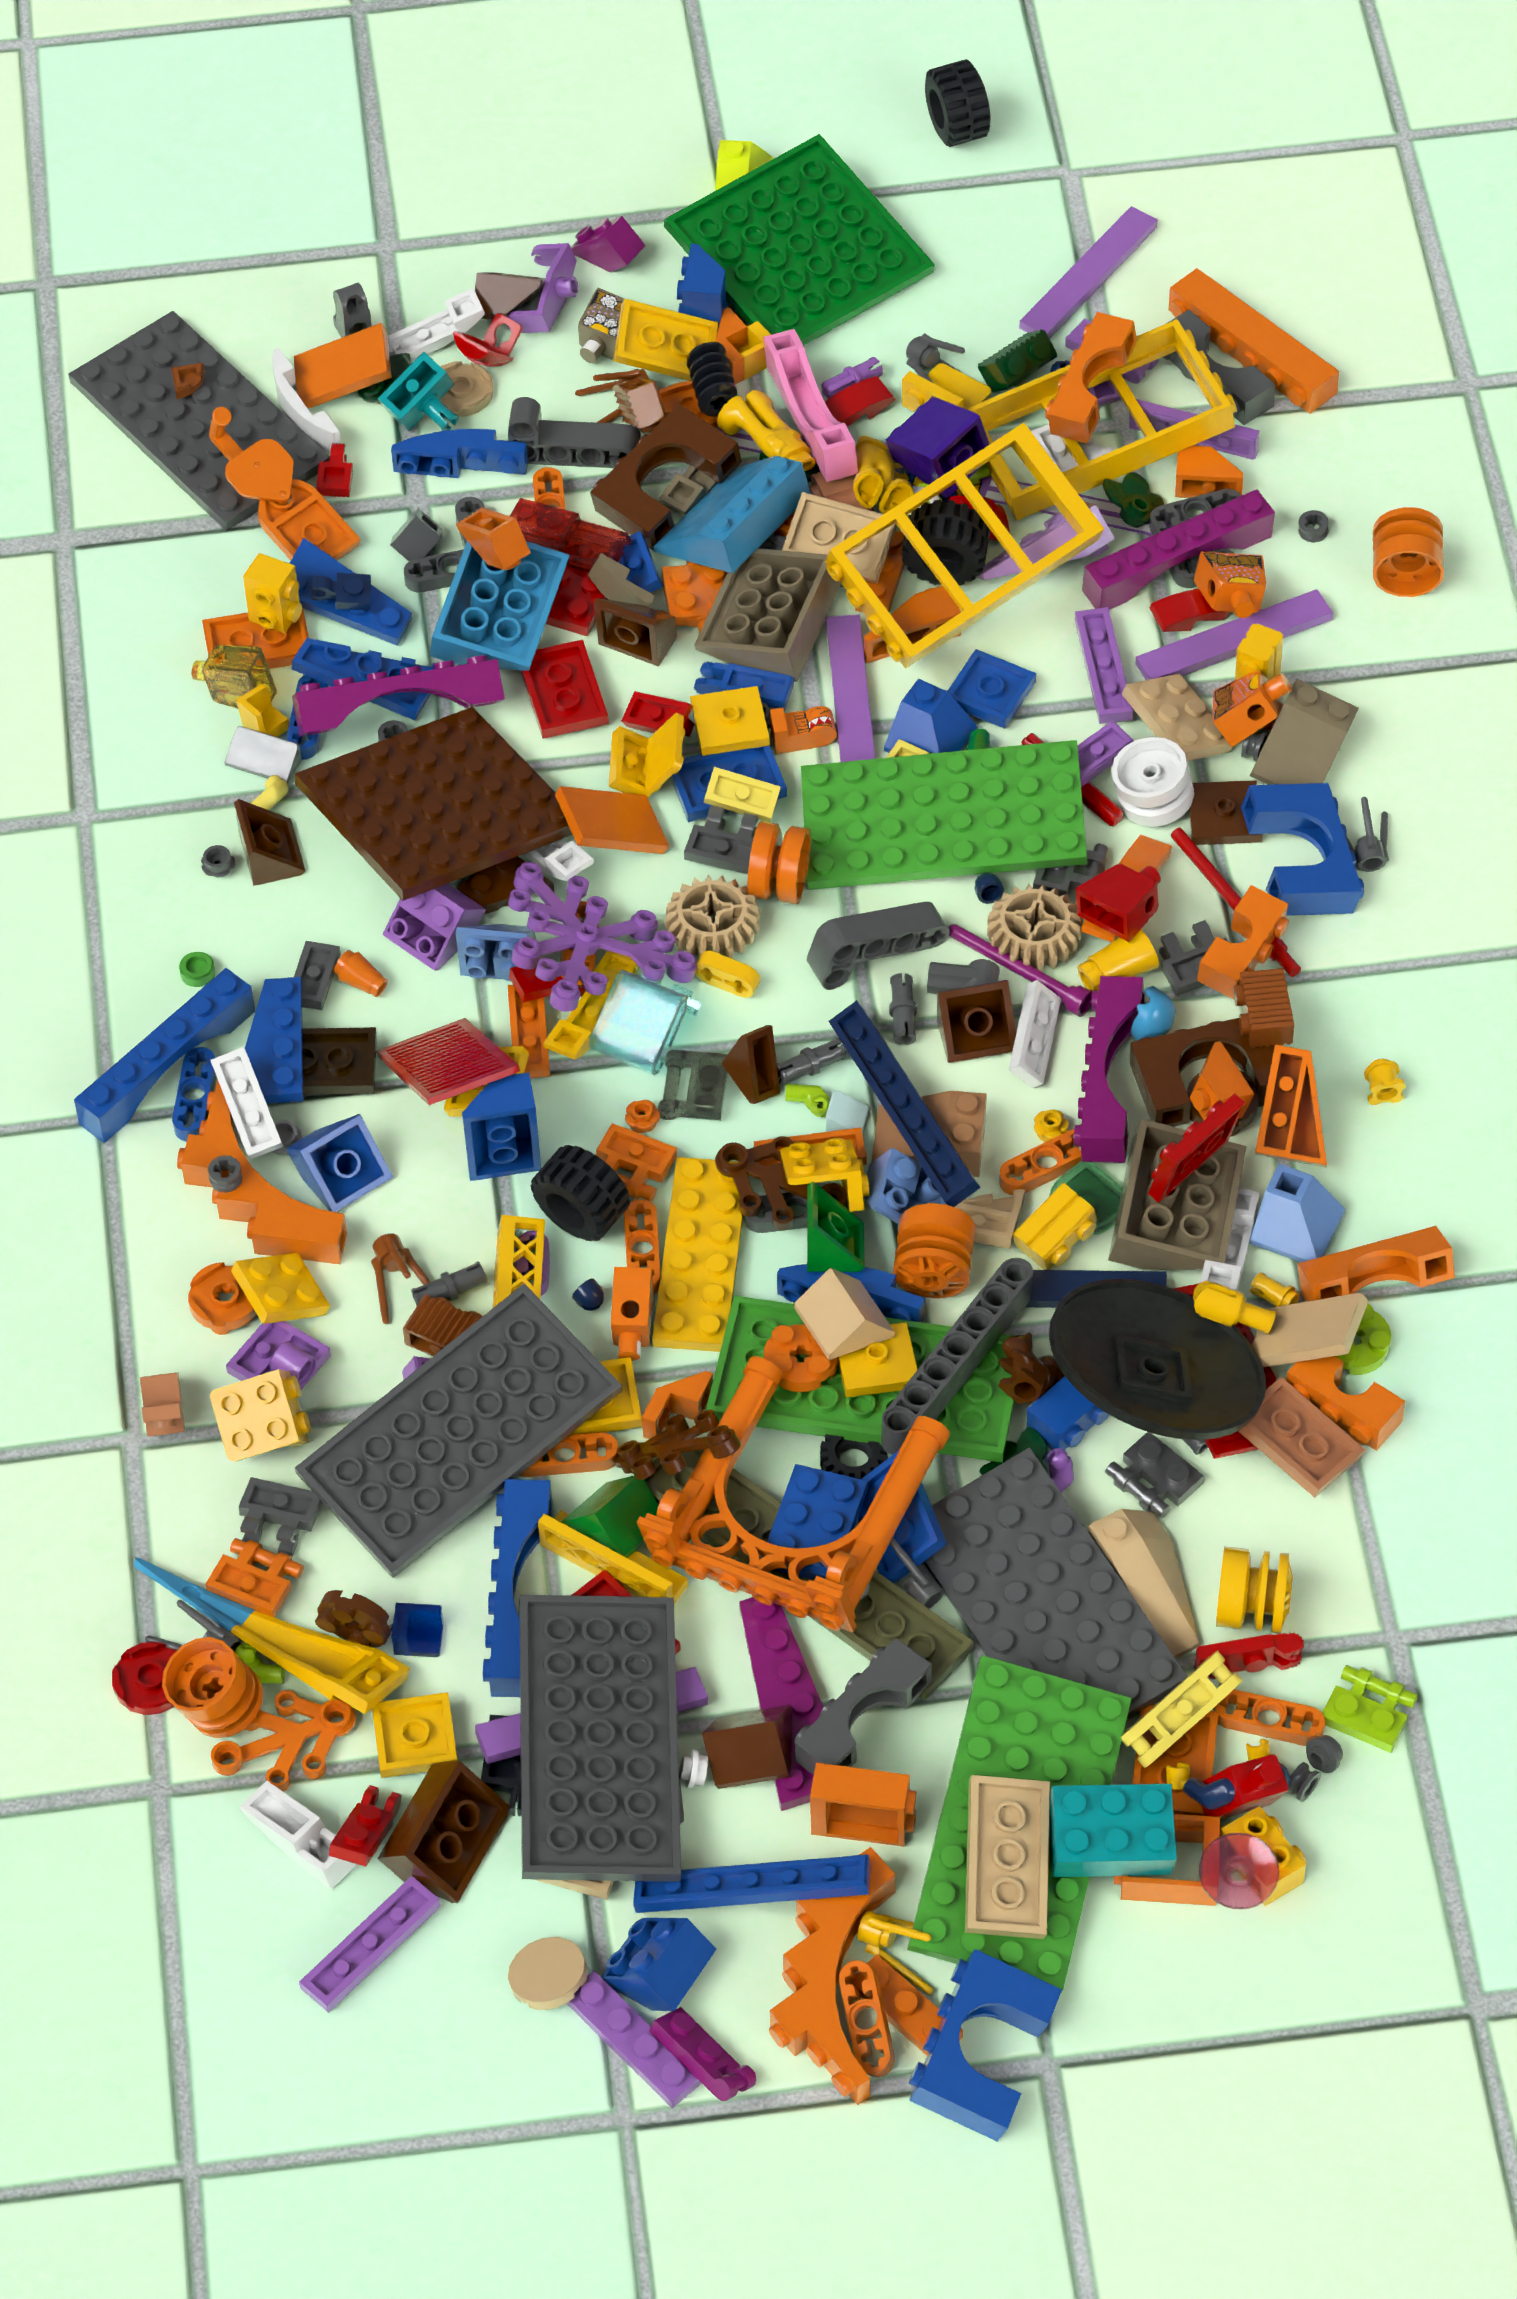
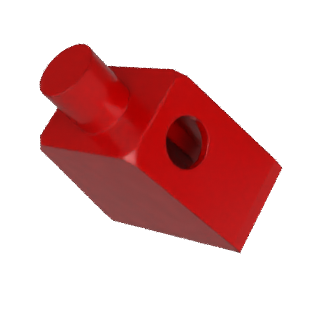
M1116 864L1075 888L1077 915L1129 942L1158 910L1157 885L1161 882V876L1152 866H1146L1140 872H1137L1123 864Z

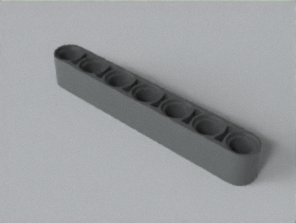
M1010 1258L1001 1264L882 1415L881 1445L887 1453L893 1455L900 1450L918 1416H926L935 1420L938 1418L1030 1301L1032 1296L1033 1267L1028 1261L1022 1258Z

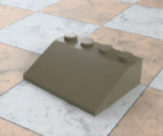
M757 548L734 573H727L694 644L695 649L727 663L794 677V682H797L841 585L840 581L832 579L826 569L825 560L827 554Z
M1141 1118L1131 1143L1108 1261L1142 1270L1203 1269L1205 1260L1225 1263L1247 1146L1228 1141L1158 1203L1148 1194L1154 1181L1151 1175L1162 1162L1159 1158L1162 1151L1172 1141L1178 1144L1183 1139V1134L1186 1130Z

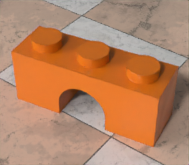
M1250 885L1234 910L1231 930L1244 936L1246 941L1231 943L1217 936L1200 961L1197 981L1234 999L1233 986L1239 985L1240 972L1254 971L1258 963L1264 964L1272 951L1273 945L1271 943L1274 938L1280 939L1284 935L1290 921L1286 918L1288 903Z
M1336 1356L1296 1362L1288 1370L1286 1381L1341 1429L1348 1432L1359 1444L1368 1445L1377 1451L1402 1423L1405 1400L1378 1383L1374 1382L1365 1392L1358 1395H1349L1337 1388L1342 1382L1344 1362Z

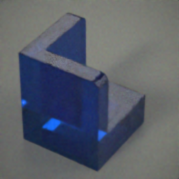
M396 1602L391 1634L394 1655L435 1658L440 1656L444 1630L442 1606Z

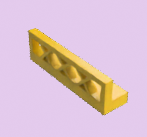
M501 1214L497 1233L492 1309L524 1283L540 1299L545 1219ZM515 1228L535 1230L536 1238L527 1245H524L515 1236ZM523 1256L534 1266V1269L524 1276L513 1266V1263Z
M562 1510L554 1518L543 1514L538 1521L541 1546L594 1575H598L605 1569L635 1597L674 1598L675 1604L688 1587V1578L668 1567L659 1565L646 1555L635 1551L626 1558L561 1523L569 1515Z

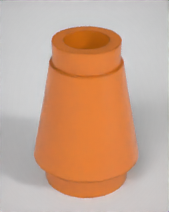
M347 950L334 967L333 972L339 976V981L372 994L374 997H378L388 983V980L359 951L354 953L351 950Z

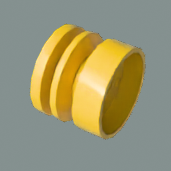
M1224 1546L1216 1627L1241 1630L1246 1613H1253L1256 1631L1262 1632L1264 1615L1273 1616L1271 1633L1281 1634L1282 1626L1290 1610L1293 1581L1289 1553H1280L1278 1570L1269 1569L1270 1551H1264L1258 1568L1251 1567L1249 1549Z

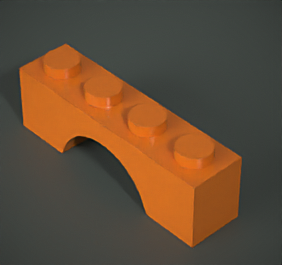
M1097 312L1092 323H1088L1085 326L1081 346L1073 351L1070 368L1066 375L1063 374L1058 384V393L1054 400L1049 401L1046 408L1045 418L1049 421L1052 435L1088 444L1100 419L1097 397L1092 395L1087 390V387L1091 380L1099 373L1110 368L1125 367L1137 342L1133 320Z
M1437 1226L1297 1263L1300 1294L1306 1302L1355 1294L1366 1285L1385 1280L1405 1281L1421 1288L1455 1278L1452 1247Z

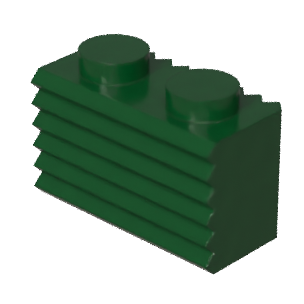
M1040 329L1023 334L1022 337L1014 340L1013 343L1003 347L1002 350H998L993 356L978 363V369L987 386L994 393L1014 386L1055 359L1057 352L1045 330Z

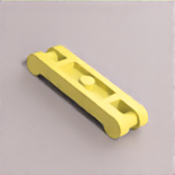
M1219 1651L1208 1657L1195 1671L1121 1736L1125 1746L1128 1747L1130 1745L1139 1755L1137 1760L1144 1768L1154 1762L1242 1683L1243 1680L1236 1672L1231 1673L1224 1665L1225 1659ZM1211 1673L1220 1683L1217 1688L1207 1677ZM1148 1729L1157 1738V1741L1152 1746L1142 1735Z

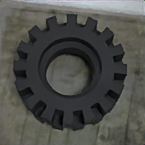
M826 1434L825 1441H822L820 1445L821 1470L857 1479H862L888 1459V1453L883 1449L882 1445L874 1441L865 1443L844 1440L842 1436ZM858 1449L867 1455L868 1461L860 1466H848L841 1463L839 1458L847 1450Z

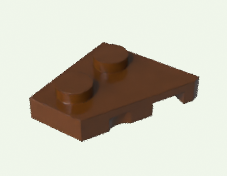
M517 856L478 871L459 885L457 890L486 909L484 914L498 911L501 907L508 906L510 893L516 889L513 884L516 870L525 861ZM544 876L543 881L555 892L554 883Z

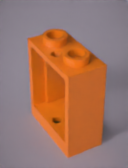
M816 1762L810 1794L811 1835L904 1847L906 1833H914L917 1813L915 1809L917 1791L910 1790V1775Z
M1173 1814L1175 1842L1203 1843L1201 1881L1144 1878L1128 1875L1114 1876V1884L1121 1885V1900L1216 1906L1220 1817Z

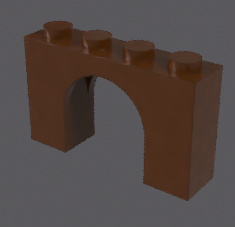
M678 404L671 412L666 413V417L649 434L641 437L637 446L627 456L618 460L615 468L605 478L595 483L590 491L594 509L629 535L641 531L648 547L654 551L653 546L675 524L671 510L641 489L646 476L663 464L681 462L694 466L721 484L742 463L738 443Z
M1239 1018L1222 1022L1214 1021L1191 1029H1179L1173 1033L1157 1037H1144L1138 1041L1131 1042L1129 1064L1150 1120L1175 1127L1190 1122L1191 1101L1180 1074L1189 1064L1207 1058L1215 1042L1221 1041L1236 1066L1253 1080L1254 1088L1259 1096L1258 1107L1264 1106L1275 1046L1251 1048L1248 1035H1241Z

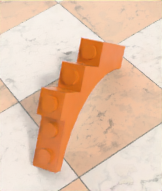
M217 1080L215 1091H210L208 1094L207 1112L209 1114L207 1120L201 1121L199 1135L189 1134L185 1148H180L178 1152L177 1168L182 1169L184 1183L187 1185L212 1187L208 1173L211 1161L224 1155L234 1157L240 1163L242 1182L232 1192H219L213 1188L212 1203L217 1204L219 1219L248 1222L247 1238L252 1239L254 1254L275 1256L298 1252L302 1260L340 1265L348 1235L345 1214L318 1209L292 1199L270 1185L251 1166L238 1145L233 1131V1117ZM229 1170L221 1171V1178L229 1177Z
M872 1847L859 1854H868L871 1861L869 1895L796 1900L797 1917H795V1921L807 1938L783 1954L782 1972L784 1981L794 1993L769 2010L770 2028L768 2030L775 2043L781 2048L786 2046L794 2056H797L806 2049L812 2062L819 2068L824 2066L832 2075L831 2080L837 2091L844 2097L849 2095L857 2105L870 2097V2078L853 2055L841 2028L836 2004V1992L843 1960L858 1932L863 1916L867 1911L874 1912L896 1893L895 1873Z

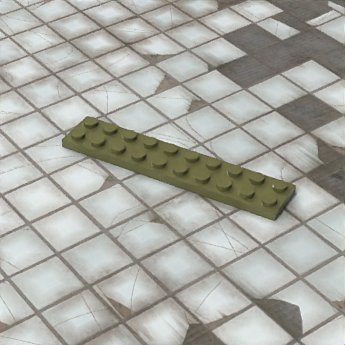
M704 1449L681 1453L686 1462V1467L672 1475L665 1473L658 1458L653 1461L656 1471L651 1476L645 1478L644 1481L658 1505L668 1489L673 1488L682 1491ZM733 1468L727 1483L728 1508L736 1521L745 1530L767 1542L781 1502ZM715 1495L703 1517L720 1513ZM727 1527L709 1529L702 1535V1539L713 1547H721L727 1544L731 1537ZM740 1542L739 1550L731 1559L749 1565L750 1558L743 1553L741 1549L742 1543ZM771 1570L770 1572H768L776 1576L782 1577L784 1579L790 1580L789 1574L775 1570ZM876 1570L869 1582L868 1594L859 1601L854 1610L856 1616L854 1621L857 1626L854 1633L844 1629L839 1631L831 1630L821 1624L818 1619L812 1618L869 1661H871L879 1648L882 1646L886 1648L895 1638L932 1664V1683L919 1696L924 1701L974 1649V1641ZM798 1576V1578L801 1579V1580H803V1581H807V1582H808V1580H809V1579H807V1578H803V1577H799V1576Z

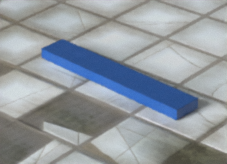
M867 1854L681 1870L680 1882L635 1881L633 1906L636 1913L869 1895L871 1861Z

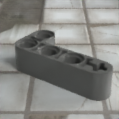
M519 397L512 402L508 440L526 443L528 464L615 468L618 460L627 456L641 439L640 430L632 425L542 420L541 406L535 399Z
M930 901L834 918L823 923L816 931L806 961L822 987L826 990H833L847 982L855 963L937 947L948 938L950 929L934 904Z

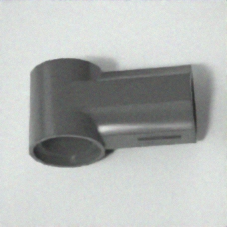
M986 959L974 960L969 965L931 962L928 971L927 993L937 994L940 991L997 982L999 980L1000 968L993 961Z

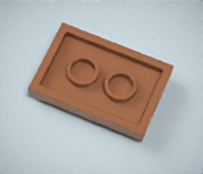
M1282 1377L1266 1389L1259 1411L1245 1427L1238 1431L1314 1498L1354 1465L1365 1451L1358 1442Z

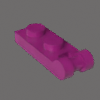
M682 2007L654 2020L649 2032L720 2101H727L735 2097L738 2091L744 2092L756 2085L757 2079L754 2070L748 2065L741 2066Z

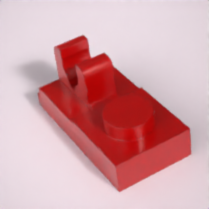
M634 691L621 720L626 727L655 733L675 713H679L684 716L683 728L685 729L686 737H690L695 726L688 717L693 707L690 703Z

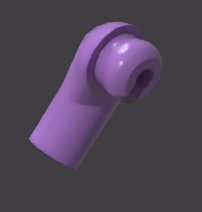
M1056 1448L1049 1452L1047 1460L1050 1463V1477L1062 1493L1073 1483V1462L1071 1457L1067 1456V1452L1064 1449Z

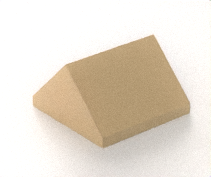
M831 1267L794 1303V1309L828 1360L865 1348L871 1343L891 1339L895 1335L894 1330L861 1281Z

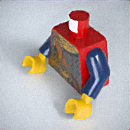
M1260 1739V1746L1246 1744L1248 1761L1230 1766L1204 1781H1200L1196 1777L1190 1778V1765L1187 1763H1178L1177 1768L1169 1765L1166 1766L1167 1784H1171L1172 1789L1175 1790L1183 1789L1186 1795L1201 1804L1205 1816L1220 1817V1820L1249 1812L1258 1806H1261V1808L1270 1806L1289 1791L1288 1787L1291 1784V1777L1287 1768L1278 1761L1277 1756L1271 1754L1269 1741L1266 1739Z

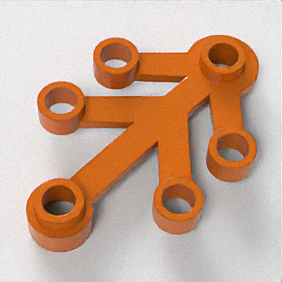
M283 1690L275 1697L277 1713L284 1717H290L295 1713H299L311 1718V1720L299 1724L261 1711L260 1709L257 1717L245 1730L253 1731L260 1727L275 1732V1734L241 1747L232 1741L219 1742L211 1751L212 1766L217 1773L231 1776L241 1769L243 1763L283 1748L274 1767L267 1771L266 1781L284 1792L290 1786L289 1772L305 1740L319 1734L312 1753L304 1756L302 1767L306 1777L310 1779L321 1778L326 1772L325 1759L336 1737L346 1735L355 1725L356 1716L354 1709L341 1699L329 1700L320 1705L297 1697L293 1691ZM285 1700L293 1701V1704L288 1707L280 1705ZM335 1717H340L343 1719L342 1721L337 1723L330 1722L331 1719ZM226 1759L234 1760L233 1763L228 1765L221 1764ZM313 1762L321 1764L317 1769L308 1768V1765ZM276 1776L284 1778L280 1783H273L271 1781Z

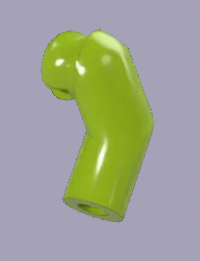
M787 1083L785 1101L804 1103L815 1116H826L831 1099L820 1086Z
M247 1643L241 1644L236 1648L235 1653L259 1676L261 1683L284 1684L285 1669L280 1665L264 1664L256 1654V1649Z

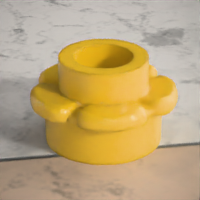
M1059 1110L1041 1111L1034 1118L1036 1123L1033 1126L1038 1138L1044 1142L1068 1131L1069 1121L1064 1118V1114Z

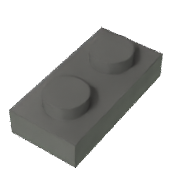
M312 941L305 942L294 977H301L302 1007L323 1010L335 974L333 972L334 967L341 956L340 946Z

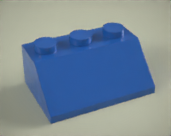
M529 1072L515 1073L488 1083L462 1112L470 1181L539 1171L541 1169L536 1106Z

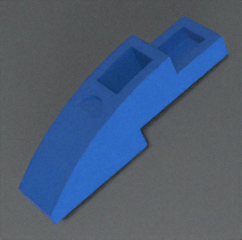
M456 429L433 432L393 444L391 448L393 472L459 478L461 469L526 475L528 468L526 443L497 440L496 430Z
M807 1264L779 1268L777 1272V1294L795 1303L825 1272H807ZM865 1267L860 1272H842L861 1281L884 1317L923 1323L925 1319V1298L897 1289L895 1274Z

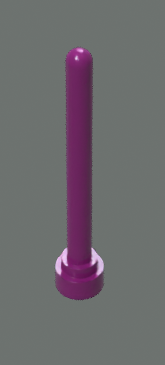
M957 924L948 926L950 929L949 937L1030 982L1038 980L1063 999L1062 1002L1066 1005V1009L1069 1012L1082 1017L1092 1005V991L1081 985L1068 987L1031 965H1024L1020 959L1012 962L1010 961L1009 953L1000 955L998 953L999 948L993 947L986 940Z

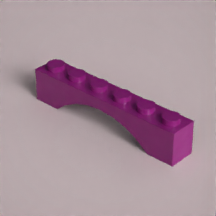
M1258 489L1085 565L1082 591L1095 609L1108 607L1109 610L1128 602L1143 587L1171 567L1200 555L1201 552H1210L1221 548L1244 550L1271 538L1275 511Z
M487 655L467 658L468 664L455 666L454 661L451 660L433 664L434 670L421 672L420 666L400 669L401 675L388 677L387 672L368 674L367 681L354 683V678L348 677L334 680V686L321 688L320 683L299 686L300 692H296L292 696L299 737L334 731L359 706L375 698L393 693L420 692L434 694L449 699L466 709L498 704L505 700L498 659L488 660Z
M1101 976L1099 991L1093 990L1092 1012H1096L1095 1017H1089L1088 1037L1092 1038V1044L1086 1043L1085 1065H1089V1069L1082 1070L1081 1090L1085 1092V1098L1079 1097L1078 1119H1082L1081 1125H1075L1074 1146L1081 1147L1082 1162L1126 1163L1129 1138L1127 1111L1114 1097L1108 1086L1107 1078L1116 1054L1132 1036V1024L1138 1015L1137 1005L1145 1004L1143 977Z

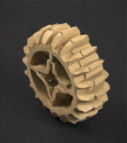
M707 875L705 881L700 882L694 877L692 886L682 883L680 892H673L671 902L667 903L665 927L667 931L674 934L676 938L675 945L678 951L686 950V952L691 953L693 956L699 955V957L704 951H713L732 959L734 951L743 954L746 949L745 945L753 944L754 935H758L760 910L758 909L755 896L748 895L747 886L739 887L736 879L727 883L723 875L718 880H712ZM710 914H713L715 923H712Z
M1028 883L1026 890L1023 891L1015 886L1012 895L1003 892L1000 901H994L992 911L987 919V937H989L993 947L999 948L998 953L1000 955L1009 953L1010 961L1015 962L1017 959H1020L1024 965L1037 966V969L1042 971L1044 965H1049L1055 969L1057 960L1066 963L1069 954H1075L1077 944L1080 943L1082 938V918L1077 915V905L1071 903L1068 894L1059 896L1057 887L1051 891H1046L1044 884L1039 889H1033Z

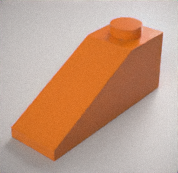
M940 586L914 594L890 615L911 643L915 644L960 614L961 611L945 588ZM872 631L864 636V660L866 663L890 657L886 648V642L880 634L877 636ZM960 632L959 634H957L956 636H954L953 638L958 637V636H961V632Z

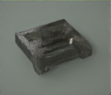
M686 1050L668 1051L665 1057L667 1074L663 1099L659 1101L657 1111L660 1112V1118L674 1120L677 1117L721 1121L728 1073L721 1063L728 1054ZM691 1068L686 1101L677 1100L681 1070Z

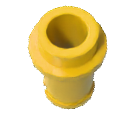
M1260 1272L1251 1283L1252 1287L1249 1290L1251 1294L1259 1296L1276 1307L1296 1304L1299 1300V1294L1295 1292V1287L1291 1285L1286 1287L1266 1276L1263 1272Z

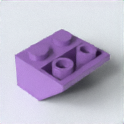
M447 883L404 901L399 899L382 935L436 971L458 952L456 941L457 927L478 926L486 909Z

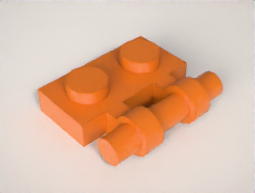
M613 1123L596 1149V1156L605 1161L615 1172H617L619 1167L634 1172L632 1178L618 1174L626 1185L625 1188L628 1190L631 1198L639 1199L641 1197L649 1201H653L657 1188L645 1184L648 1178L662 1183L678 1156L677 1147Z
M235 1538L231 1543L230 1552L239 1555L238 1558L235 1559L223 1554L205 1583L206 1590L258 1612L275 1617L292 1589L291 1581L282 1577L287 1574L299 1579L303 1573L304 1565L293 1561L292 1556L283 1552L275 1554L262 1548V1544L256 1541L249 1540L245 1542ZM257 1562L269 1567V1569L264 1571L252 1565Z

